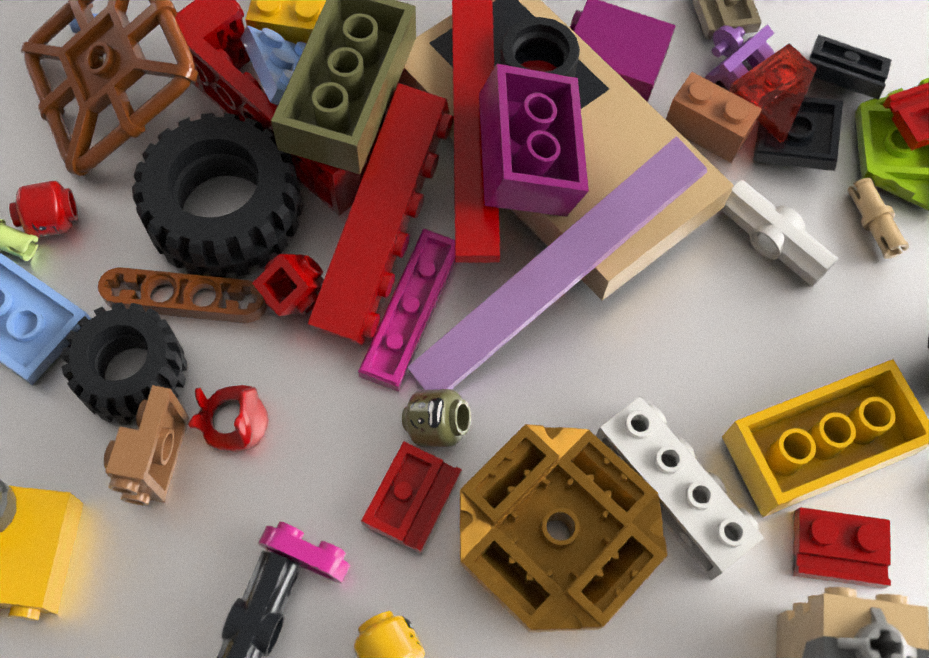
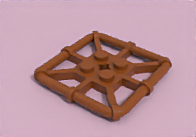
M68 0L66 4L32 34L28 42H23L20 52L24 54L25 66L40 102L38 104V111L41 118L48 122L60 156L69 173L78 176L86 175L131 137L137 138L144 133L146 124L179 98L191 83H196L198 71L194 70L193 56L175 19L177 12L171 0H149L151 5L132 22L129 21L126 15L129 0H108L107 7L95 17L91 11L93 8L92 2L95 0ZM76 18L80 27V31L62 47L46 45ZM160 24L177 64L146 60L139 42ZM104 54H106L105 62L103 60ZM41 59L60 60L67 75V79L53 91L42 66ZM145 74L173 78L134 112L126 93L127 89ZM76 98L79 111L71 137L63 119L64 107ZM112 104L120 124L90 149L98 115Z

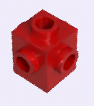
M280 254L269 261L264 268L265 271L252 282L254 287L263 296L268 307L276 312L278 316L295 314L304 316L313 310L324 279L321 277L323 275L322 268L310 256H304L303 254Z

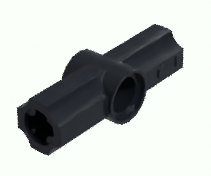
M262 550L243 597L235 601L227 616L222 631V640L224 642L217 658H264L270 655L284 623V614L282 613L299 576L300 564L281 555Z

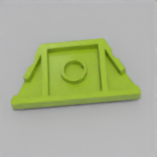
M929 78L921 80L918 86L928 83ZM900 88L889 92L886 97L879 98V100L873 98L860 103L855 111L861 178H871L875 186L929 211V145L911 151L892 121L893 113L889 108L885 109L883 106L889 95L904 90Z

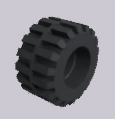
M121 302L113 303L112 310L105 311L102 306L93 310L96 316L88 320L84 316L78 322L81 329L78 332L70 331L66 339L71 344V347L63 348L61 355L62 359L67 363L61 366L64 377L69 381L67 384L93 414L97 413L105 421L111 423L115 418L120 425H130L131 418H137L138 408L142 400H148L152 385L170 388L177 399L179 395L175 391L176 387L184 388L186 378L182 372L187 371V361L183 356V348L165 319L162 320L158 312L151 308L145 312L141 304L131 303L129 309H126ZM134 348L148 351L144 365L134 375L123 380L113 381L105 379L109 363L119 353Z

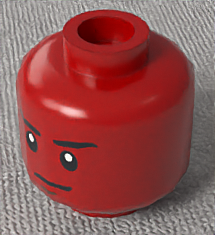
M57 181L22 186L17 190L16 202L9 204L10 216L16 228L22 227L26 234H31L38 238L66 233L71 229L72 221L78 220L77 205L71 189H64Z

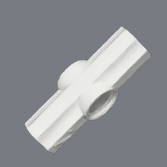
M744 180L734 185L721 211L750 234V243L760 255L770 260L780 259L813 287L839 258L805 231L804 221L796 211L786 206H778L776 208Z

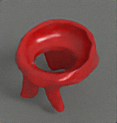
M246 385L228 386L218 389L209 399L206 398L201 388L195 389V398L201 409L198 414H195L190 419L188 425L190 428L200 430L209 446L224 452H239L248 450L258 444L267 429L268 413L255 387ZM234 400L240 402V412L234 421L236 430L225 434L215 430L213 416L216 409L226 401Z

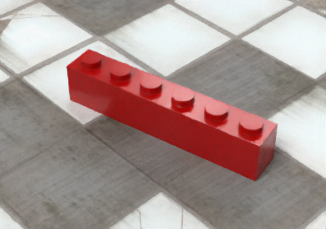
M398 83L308 321V325L316 330L364 346L367 337L372 339L375 335L380 321V314L376 313L381 297L387 298L392 290L395 274L391 273L396 257L402 258L406 252L410 239V234L406 233L411 217L417 218L419 216L425 197L424 194L420 193L426 178H433L438 165L439 155L435 154L440 139L446 140L452 128L454 117L450 115L446 98Z

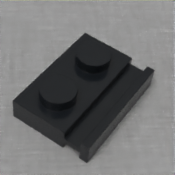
M818 34L803 74L879 100L886 86L885 82L892 59Z

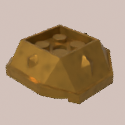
M525 424L460 489V565L529 633L601 630L668 556L665 537H663L662 514L658 492L589 429L544 427L543 425ZM555 520L562 521L570 530V538L566 540L554 539L548 533L547 524Z

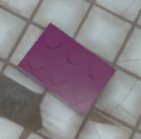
M496 64L479 93L485 206L567 217L589 192L578 78Z

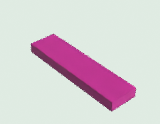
M423 228L358 370L359 377L399 392L408 371L407 367L414 358L455 264V239Z

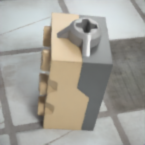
M827 587L824 589V593L820 595L808 596V603H793V611L786 610L777 615L776 658H929V607L908 604L907 596L898 594L875 595V600L858 598L855 589Z

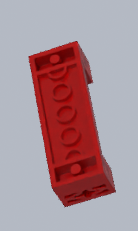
M194 0L179 11L175 17L192 53L195 65L194 70L198 71L196 83L192 84L224 113L239 115L240 121L244 122L246 118H251L260 122L263 130L268 128L273 131L271 120L278 105L270 103L267 95L262 91L259 83L250 73L245 72L243 74L239 71V69L251 61L240 39L245 31L242 20L244 17L242 8L236 0ZM379 127L360 174L291 154L297 179L336 215L341 216L354 202L381 128Z

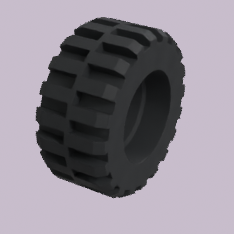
M214 113L201 114L202 119L190 121V118H186L178 122L179 127L171 131L167 128L157 136L159 142L156 145L152 143L148 145L142 154L145 163L139 162L133 175L136 180L132 186L133 200L137 206L136 211L153 245L160 254L165 255L170 264L176 268H183L185 266L188 274L203 276L204 272H210L212 277L226 278V273L236 272L237 277L250 274L248 268L258 264L259 268H263L271 261L270 255L273 252L279 255L287 248L288 241L286 236L293 237L296 234L299 226L298 217L302 214L300 188L291 154L279 151L274 132L268 128L263 130L261 123L251 118H246L244 122L240 121L239 115L224 113V117H215ZM237 176L247 179L257 186L247 203L238 210L224 216L200 217L183 210L190 193L201 183L215 177Z

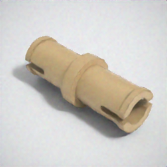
M871 178L856 181L853 184L857 190L850 186L847 192L862 215L861 224L863 228L871 231L885 259H891L902 254L899 247L906 251L909 248V244L905 241L893 220L895 213L892 207L884 204Z

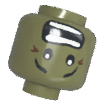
M453 389L419 390L411 396L407 406L403 409L402 425L404 430L408 432L411 440L419 447L456 446L463 436L469 432L471 427V410L468 402L463 400Z

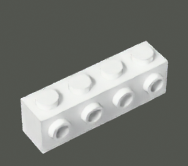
M640 396L601 425L595 436L658 492L662 522L706 575L713 580L764 537L759 533V527L754 517L747 510L738 508L726 495L727 489L721 479L714 473H707L699 464L692 446L683 438H677L666 426L667 421L663 413L655 405H648Z

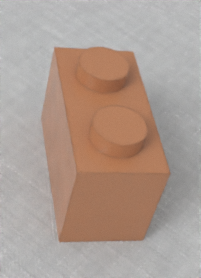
M691 72L673 98L665 120L684 138L732 163L749 137L762 109Z

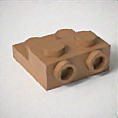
M152 385L148 400H142L138 408L136 423L139 429L119 427L115 441L111 440L107 445L104 454V467L106 468L105 473L111 478L108 488L122 493L121 500L127 503L148 506L150 500L164 503L166 501L189 422V416L170 388Z

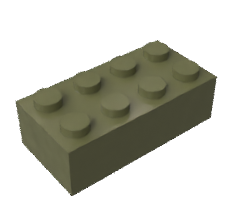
M326 0L271 120L279 151L353 173H361L416 40L415 5L397 0Z

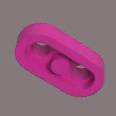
M279 521L276 528L266 526L258 541L261 547L269 552L286 557L317 575L342 584L350 568V564L343 560L346 555L345 551L325 541H321L318 547L302 540L304 536L302 531Z

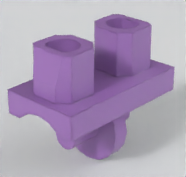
M767 24L753 37L743 42L742 37L745 35V31L742 27L738 26L734 29L726 25L721 26L713 34L715 46L712 48V54L718 58L722 55L727 58L704 78L714 84L720 80L731 93L736 94L754 80V77L743 65L742 62L744 60L758 74L778 58L767 43V40L775 33Z

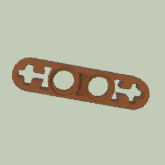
M120 267L106 271L98 282V291L110 308H112L113 303L122 302L125 308L129 309L131 303L141 304L145 312L151 308L158 312L159 315L236 323H253L264 315L267 308L263 296L254 287L253 281ZM121 282H125L130 290H121L119 296H115L112 288L117 289L120 287ZM170 285L173 287V294L168 300L155 302L151 299V293L157 286ZM202 289L213 290L216 293V297L211 304L200 307L193 303V297L198 291ZM135 291H141V299L138 297ZM224 292H227L230 300H226V308H223L225 305ZM246 295H252L254 302L249 303L247 309H241L238 301H244Z

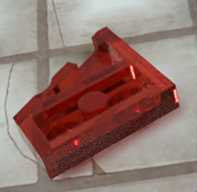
M789 43L734 81L729 92L761 108L762 111L757 120L782 143L790 131L817 68Z

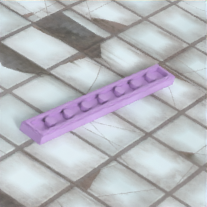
M676 136L407 368L424 390L453 389L707 173L706 166Z

